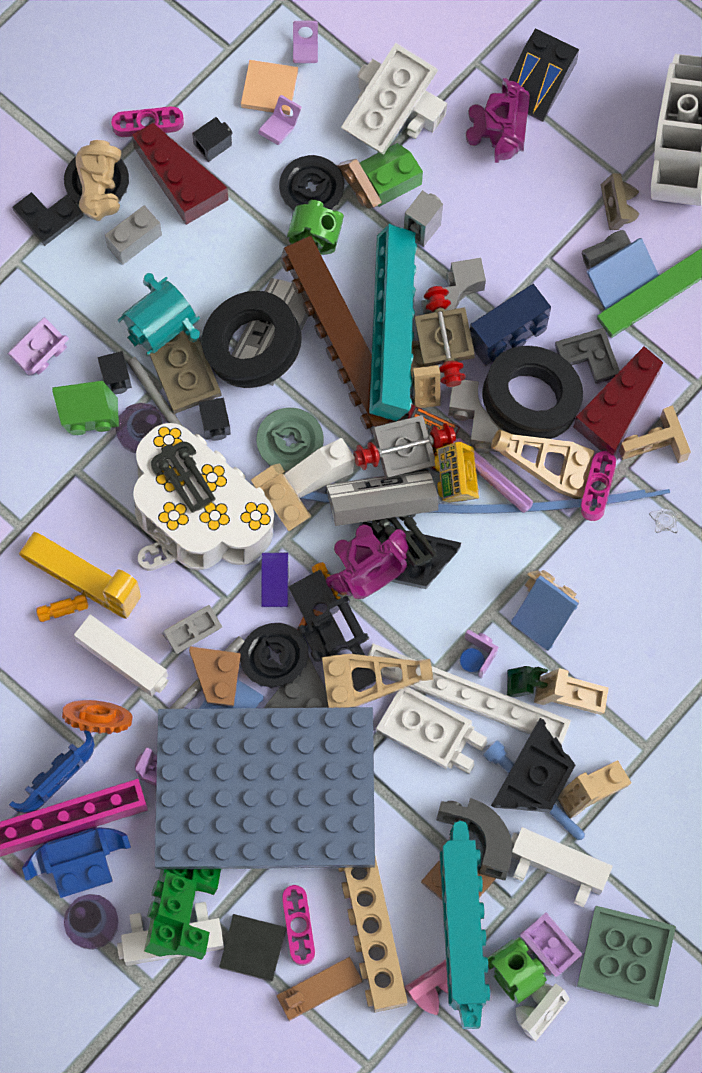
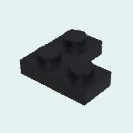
M31 192L12 207L16 215L44 246L84 216L80 208L68 195H65L47 209Z

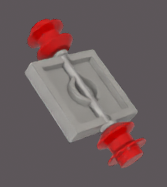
M423 415L372 428L376 446L371 442H368L365 449L361 445H357L353 455L355 457V464L361 466L362 470H366L367 464L370 463L373 467H377L379 460H381L384 475L387 479L434 467L435 457L431 445L436 449L441 448L445 444L450 445L456 441V434L453 427H449L447 423H444L440 430L436 426H432L430 435H428Z

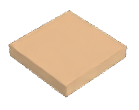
M249 60L241 108L274 112L280 95L293 101L298 67ZM282 105L283 113L290 115L291 108L287 105Z

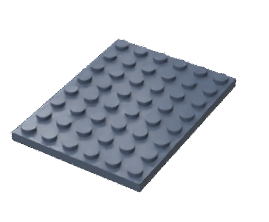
M373 707L158 709L155 869L375 868Z

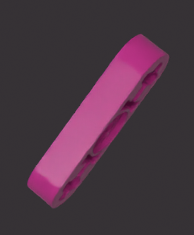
M174 106L122 111L116 113L111 121L113 132L119 137H132V134L143 129L145 126L141 124V121L145 117L153 118L155 120L154 124L165 133L177 132L184 125L182 111ZM158 116L162 117V125H159ZM170 116H175V123H170ZM133 119H136V122H137V127H136V128H134V121H133ZM121 121L126 122V128H121Z
M607 451L598 452L593 457L581 503V514L589 521H597L605 513L616 469V458ZM603 461L608 462V464L605 467V472L600 473L601 464L603 463ZM596 481H600L606 487L598 491L593 489L591 485ZM593 498L597 499V508L594 511H590L589 508L592 506Z
M292 885L285 889L282 896L290 955L295 964L306 966L315 957L307 894L302 887ZM295 891L298 896L303 897V899L298 900L299 911L305 909V913L296 912L288 915V911H294L292 901H287V898L291 897V892ZM296 918H302L307 923V927L302 933H296L291 929V922ZM309 936V940H304V947L306 950H310L311 953L306 955L305 960H301L299 955L295 956V952L299 951L298 941L293 943L292 938L301 939Z

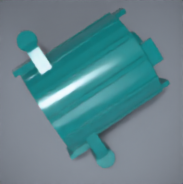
M146 273L143 278V285L147 286L151 292L126 310L118 319L119 323L124 320L128 327L127 331L130 335L127 338L134 347L142 345L148 351L146 353L147 357L152 353L154 354L182 331L188 336L190 342H196L200 337V332L194 328V325L199 322L200 317H196L186 298L172 283L166 281L167 277L157 282L152 273Z

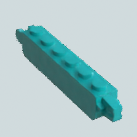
M457 821L456 823L454 822L450 830V841L445 843L442 851L439 853L448 1004L454 1010H459L462 1029H479L481 1026L482 1009L486 1001L490 1000V986L485 984L484 976L485 973H488V958L483 957L482 947L486 946V930L481 929V919H484L485 910L484 903L479 902V892H482L483 880L482 876H478L477 866L481 864L480 849H476L475 840H469V827H467L466 822Z

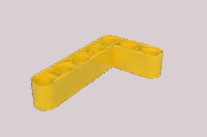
M37 532L32 533L19 552V555L27 562L124 619L129 617L141 598L137 580L128 573L117 569L112 577Z

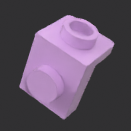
M146 747L143 754H140L136 759L135 772L140 780L156 786L157 755L154 754L152 749Z

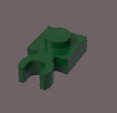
M523 666L507 670V696L515 698L534 694V687L546 688L548 683L540 681V677L542 674L548 673V669Z

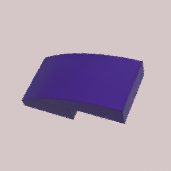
M288 552L262 553L261 607H288Z

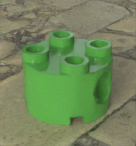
M310 200L308 204L296 206L287 234L289 243L293 244L312 236L321 255L332 254L336 250L343 224V213L323 207L324 204L317 200Z
M520 937L510 940L487 957L489 970L495 968V980L512 1001L515 1000L516 1004L528 998L544 986L545 981H547L543 974L546 972L543 965L537 958L534 960L530 958L527 954L529 949Z

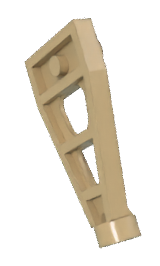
M500 429L495 433L491 443L492 449L499 451L554 491L574 499L583 498L594 450L570 441L513 435ZM523 445L539 449L535 463L521 456ZM548 452L560 453L564 456L559 476L553 474L544 466Z
M357 654L322 657L328 708L359 707L421 681L433 680L430 659L414 661ZM419 666L421 671L420 676L416 674V669ZM358 667L369 668L376 675L375 685L362 692L356 691L353 687L352 671ZM384 667H399L402 670L403 678L399 682L385 685L382 682L381 669Z

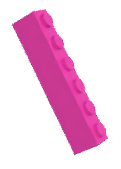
M139 779L1 821L0 857L148 811Z

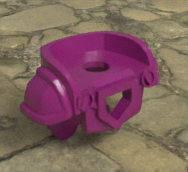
M503 78L502 93L490 94L485 109L478 104L472 105L469 108V119L474 123V127H470L466 131L467 143L476 146L481 142L482 137L489 138L492 147L495 148V163H499V160L511 159L519 151L524 152L529 92L517 82Z
M361 525L356 529V537L349 542L347 540L337 541L334 551L340 557L346 569L327 577V586L330 589L333 588L340 595L353 596L355 599H364L386 586L406 568L407 563L405 559L407 558L408 545L405 539V532L397 529L388 540L381 544L370 526Z

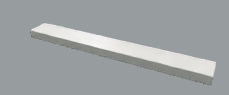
M373 643L368 653V656L417 661ZM420 666L416 669V674L419 676L421 675ZM433 666V680L421 681L409 686V688L527 734H531L537 721L542 718L546 722L545 726L553 738L556 737L561 745L571 722L569 719ZM384 667L381 669V675L386 679L399 682L403 678L402 670L399 667Z

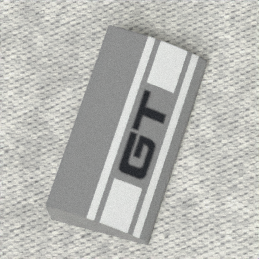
M271 278L265 292L272 293L286 302L302 330L309 316L303 307V302L305 301L301 293H296L291 282ZM264 320L248 322L232 356L245 359L261 354L270 346L274 338V325Z
M428 470L415 471L387 479L385 476L326 485L335 526L438 511L439 496Z

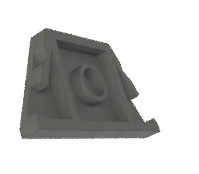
M310 657L307 660V667L301 673V677L298 676L294 679L293 683H287L283 688L279 687L264 708H328L326 689Z

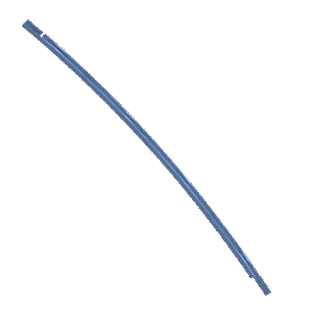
M644 489L609 495L607 504L670 494V489L645 493ZM312 492L300 498L329 503L328 495L324 493ZM593 498L592 506H597V499ZM582 499L533 503L527 512L581 508ZM438 504V511L425 513L486 514L519 513L522 511L514 504Z

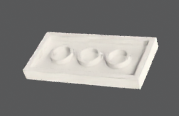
M395 43L341 128L384 155L435 77L438 69Z

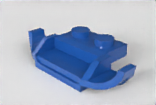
M85 730L86 741L82 746L77 748L71 744L66 754L61 753L52 761L51 764L53 766L46 773L41 772L32 781L33 786L25 788V791L30 796L23 803L12 801L9 806L20 813H30L42 807L93 755L95 744L91 733Z
M96 826L45 842L28 858L22 870L26 881L46 872L47 874L53 873L59 896L63 898L113 882L105 856L109 855L112 851L128 849L131 846L126 833Z

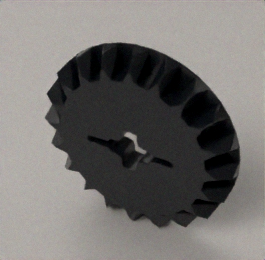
M317 155L302 156L290 162L283 170L279 181L280 195L285 205H288L292 211L298 205L308 204L310 200L320 201L324 204L323 207L332 210L335 205L339 204L341 197H343L344 178L337 165L329 159ZM308 182L317 185L316 191L311 192V189L307 188Z
M74 157L65 170L64 186L68 196L75 203L79 204L82 196V184L76 167V157ZM122 159L114 164L112 180L115 183V187L113 189H105V194H114L118 197L119 201L127 193L129 185L128 169Z
M269 623L258 627L247 636L240 651V662L245 675L261 687L267 686L271 689L276 686L283 688L285 684L293 683L294 679L298 676L301 677L303 669L307 667V660L309 658L308 645L304 636H301L296 628L284 623ZM267 646H270L276 654L280 653L279 661L281 665L274 659L269 660L271 655Z

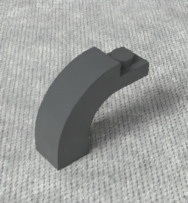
M470 798L467 807H463L456 801H441L436 820L452 825L457 821L466 822L467 827H469L468 830L472 831L480 840L483 848V858L479 874L506 880L512 859V841L509 831L500 816L489 806Z

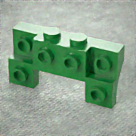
M221 869L160 870L159 880L155 882L151 894L155 897V900L152 901L147 913V917L151 919L144 952L159 957L183 955L200 960L204 958L210 932L189 925L195 891L214 895L218 889Z

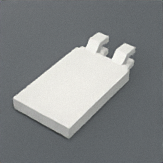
M409 687L397 692L376 728L378 733L445 769L447 767L452 769L454 765L470 774L474 767V760L461 753L466 742L480 751H483L487 744V737L474 730L475 727L472 726L471 720Z

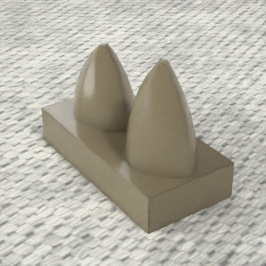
M612 173L600 185L609 230H619L624 224L635 221L640 215L626 201L634 198L639 193V190L631 184L623 182L621 174Z

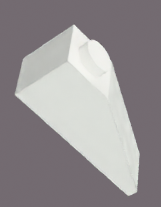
M340 438L319 448L286 472L284 476L298 497L301 498L327 484L352 474L355 457L343 438Z

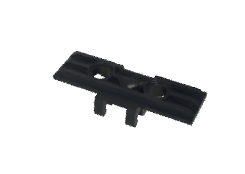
M321 569L288 586L307 623L306 626L300 625L297 629L301 636L306 638L312 650L310 654L315 662L321 661L322 657L338 655L344 649L350 650L352 654L365 655L360 645L369 640L368 634L363 632L349 605L350 599L348 596L336 600L332 590L326 584V579ZM318 604H326V611L321 615L315 616L314 608ZM339 610L354 636L353 639L347 642L333 617V614ZM355 668L352 671L354 689L360 691L375 683L376 675L374 671L369 668Z

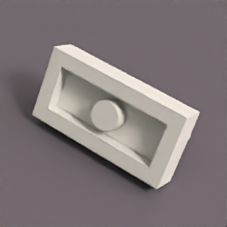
M545 983L544 986L531 995L538 1004L536 1008L532 1006L516 1007L518 1023L526 1035L535 1042L570 1000L565 990L556 983L554 986Z

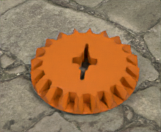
M80 700L68 703L63 707L62 718L65 719L67 724H71L73 728L99 734L125 731L131 726L133 719L132 714L127 709L113 703L97 700Z

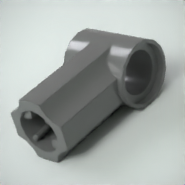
M625 230L614 232L605 241L582 250L581 254L586 268L594 267L631 244Z

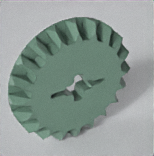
M282 408L272 412L262 421L257 431L256 442L262 459L269 466L280 463L283 469L288 472L312 453L323 447L324 436L319 422L313 415L299 408ZM293 435L294 440L298 443L286 446V441L283 439Z

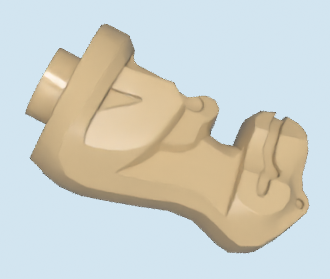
M104 140L90 141V144L81 147L76 155V167L82 184V196L79 201V207L82 213L96 221L117 213L120 208L118 197L114 194H105V189H113L115 187V183L112 180L114 164L121 159V150L111 146L109 142Z

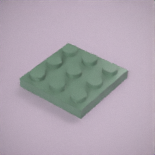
M595 906L577 987L657 1008L660 1002L676 926Z

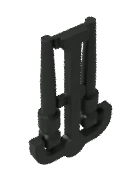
M179 442L174 446L166 445L163 447L162 452L151 461V468L154 474L157 476L161 474V471H164V476L168 481L170 480L192 513L203 509L215 501L216 498L196 467L195 460L189 456L196 454L192 444ZM177 451H179V457L184 460L183 463L186 468L190 469V471L185 472L175 457ZM166 459L171 460L172 464L180 474L179 477L176 478L175 471L173 470V468L169 467V462ZM194 475L208 495L207 499H202L189 477ZM180 482H185L198 504L193 506Z
M416 514L399 516L409 529L408 531L403 528L396 517L373 520L371 526L376 535L380 534L382 530H385L384 533L388 538L395 529H401L405 532L407 545L418 558L415 561L409 550L407 551L406 557L414 567L422 566L437 556L425 536L416 526L417 523L413 519ZM413 533L430 554L425 556L410 537Z

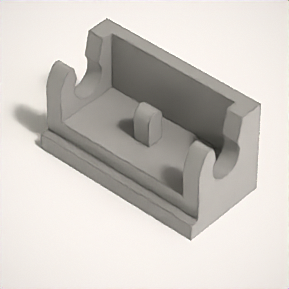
M207 605L164 630L162 634L171 645L172 651L178 654L223 627L211 606Z

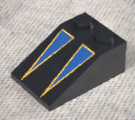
M537 28L534 29L527 41L509 81L517 82L529 92L528 115L543 122L577 64L579 49Z

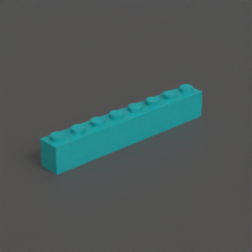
M388 224L377 235L369 413L398 421L410 411L412 405L410 387L413 381L411 376L413 354L411 352L414 339L412 322L415 315L413 298L416 292L414 287L416 265L414 264L417 244L415 243L416 232Z

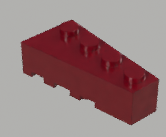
M151 123L132 134L134 149L186 225L229 200L228 188L157 125Z
M643 346L576 416L573 428L600 451H607L611 455H615L659 376L663 361Z

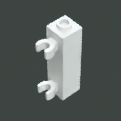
M373 58L368 65L361 67L357 75L359 78V89L362 90L357 99L361 97L381 66V63ZM425 90L408 117L412 121L407 127L409 129L407 135L416 139L422 128L433 133L446 116L447 103Z
M91 614L75 632L74 637L77 643L151 697L156 692H162L169 680L167 679V670Z
M523 827L519 834L514 832L511 838L512 858L519 860L513 878L523 882L531 865L580 886L574 904L583 908L590 891L601 895L612 870V865Z
M206 902L195 903L197 922L189 923V925L210 932L206 952L223 950L224 943L220 919L209 920ZM141 913L129 915L132 933L121 935L122 942L117 943L119 959H124L127 966L183 956L167 955L159 957L144 952L148 930H143Z

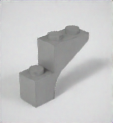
M481 258L451 262L450 272H447L449 287L443 288L449 291L445 299L451 301V305L446 310L457 309L460 301L466 296L475 292L485 291L486 278ZM425 299L421 301L423 314L434 313L426 309V305L430 300Z
M461 381L460 385L452 387L448 416H453L454 419L460 421L473 419L470 446L474 447L475 451L479 453L499 452L491 448V443L495 433L499 429H503L491 419L487 411L482 407L478 397L479 382Z

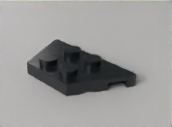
M363 522V523H362V525H368V526H370V527L372 528V526H371L372 523H369V522ZM382 530L378 535L373 531L381 544L389 539L384 533L385 530ZM413 533L410 537L425 556L430 554ZM423 534L437 556L431 559L430 562L414 567L406 558L407 565L405 570L391 582L427 589L460 550L461 542ZM408 546V550H409V552L411 553V555L413 556V558L415 559V561L418 560V558L416 557V555L413 553V551H412V550L410 549V547Z
M540 718L537 721L492 802V807L537 812H550L576 765L570 756L563 751L556 737L553 738L548 731L544 719Z

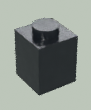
M215 117L192 133L193 144L205 159L210 162L232 146L231 135L233 133L227 123H221Z
M123 351L97 357L103 381L114 394H122L127 389L132 388Z
M224 397L198 402L206 440L218 441L226 438L227 435H231Z

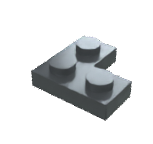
M604 328L555 342L557 353L571 365L585 361L588 362L595 384L613 379L620 371Z

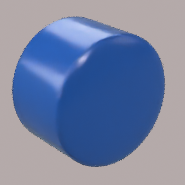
M474 648L465 650L460 657L462 668L469 673L479 672L485 663L484 655Z

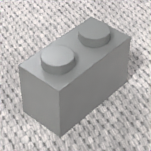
M422 190L405 212L404 229L416 232L415 242L423 247L441 226L443 211L441 200L436 195L428 194Z
M144 205L105 234L107 248L124 265L162 236L161 224Z

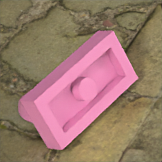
M446 959L404 986L407 995L419 1007L434 1015H438L439 997L435 987L438 986L441 990L448 993Z

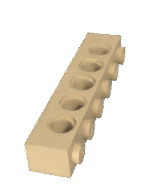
M376 856L375 868H363L367 875L362 880L352 877L351 872L354 868H338L339 872L344 871L346 882L342 883L344 898H350L352 908L347 909L350 925H356L358 935L353 936L356 953L362 952L364 961L359 963L362 980L367 979L369 984V990H365L368 1007L373 1006L376 1013L407 1006L406 992ZM368 894L372 897L373 902L371 905L363 907L357 902L358 896ZM372 920L378 924L379 928L375 933L370 934L364 931L363 924L366 921ZM374 947H379L384 951L385 955L379 961L372 960L369 956V951ZM380 974L387 975L390 978L389 986L386 988L378 987L374 981L376 976Z

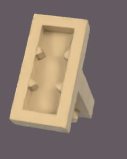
M412 341L411 353L413 354V362L411 364V376L413 378L414 406L419 408L441 406L439 365L424 367L419 341Z
M673 406L663 408L660 419L664 429L657 427L650 430L647 435L640 437L632 435L623 440L624 442L621 443L619 449L622 460L671 445L678 463L688 460L691 451Z
M279 463L270 466L252 478L251 481L256 489L260 487L264 491L265 497L270 501L287 530L291 531L310 518L311 515L284 476L285 470Z
M561 668L540 677V681L548 683V686L544 689L536 687L534 703L545 705L554 702L599 715L605 713L608 687L568 677L569 671Z
M617 760L589 775L585 772L577 776L561 791L558 801L571 819L580 814L586 807L628 787L631 781Z

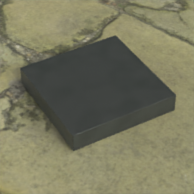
M233 914L219 968L273 982L286 927Z

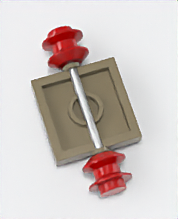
M434 286L429 288L428 292L424 294V299L430 300L426 305V309L434 313L414 316L423 365L428 367L442 364L439 369L440 373H444V377L440 379V382L446 384L447 387H455L460 385L461 381L466 378L465 374L459 372L464 365L458 361L475 358L466 309L463 307L446 310L451 305V301L445 299L449 291L443 289L442 286Z

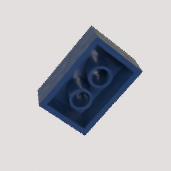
M534 283L470 324L474 352L485 366L493 363L506 350L523 346L531 336L537 337L546 331L551 305Z

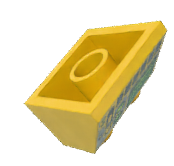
M455 442L438 448V456H435V467L440 472V482H438L437 488L438 494L442 497L443 501L451 503L479 499L474 447L463 442Z

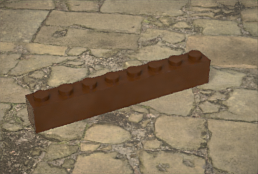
M312 236L284 247L282 257L280 258L282 266L286 272L290 271L293 277L292 285L297 294L301 293L305 301L303 302V307L309 317L312 316L316 322V325H314L315 331L320 339L324 338L328 346L326 347L327 355L332 362H336L339 368L337 370L338 377L342 384H347L350 393H348L350 401L354 407L358 406L362 414L360 420L366 430L370 429L373 435L372 428L397 422L369 413L372 354Z

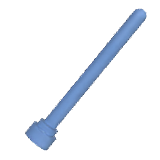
M497 740L483 756L490 763L492 761L496 765L499 763L509 773L514 763L506 756L505 747ZM554 804L549 813L575 839H584V831Z

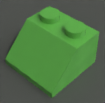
M398 143L390 146L384 155L377 153L359 162L382 201L378 205L379 207L422 185L423 171L412 153Z
M103 381L52 387L61 425L69 433L83 435L86 431L106 432L111 428L119 427L118 397Z

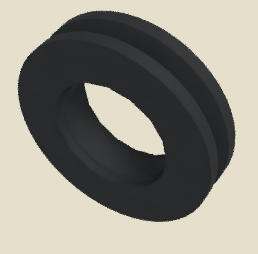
M247 291L225 300L212 312L202 333V349L210 366L223 381L241 388L264 386L280 378L295 362L302 341L300 325L289 306L280 297L265 291ZM256 320L268 321L274 325V338L270 346L261 354L245 359L236 358L230 354L229 342L233 334L242 325Z
M518 346L506 350L494 360L483 384L482 398L485 409L491 419L505 432L513 435L553 439L563 434L572 425L582 405L583 387L576 370L559 354L538 346ZM518 376H532L541 379L551 387L555 393L557 403L548 410L535 411L526 408L511 395L508 383L511 379Z

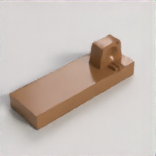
M348 957L276 996L288 1020L291 1021L361 984L362 979L351 958Z

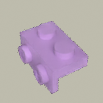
M44 317L7 354L28 375L34 373L39 375L49 366L47 361L53 355L57 357L67 348L65 343L69 338L66 335H62Z
M547 912L519 934L529 949L527 952L530 955L535 953L540 958V962L548 976L553 974L555 977H558L583 955Z

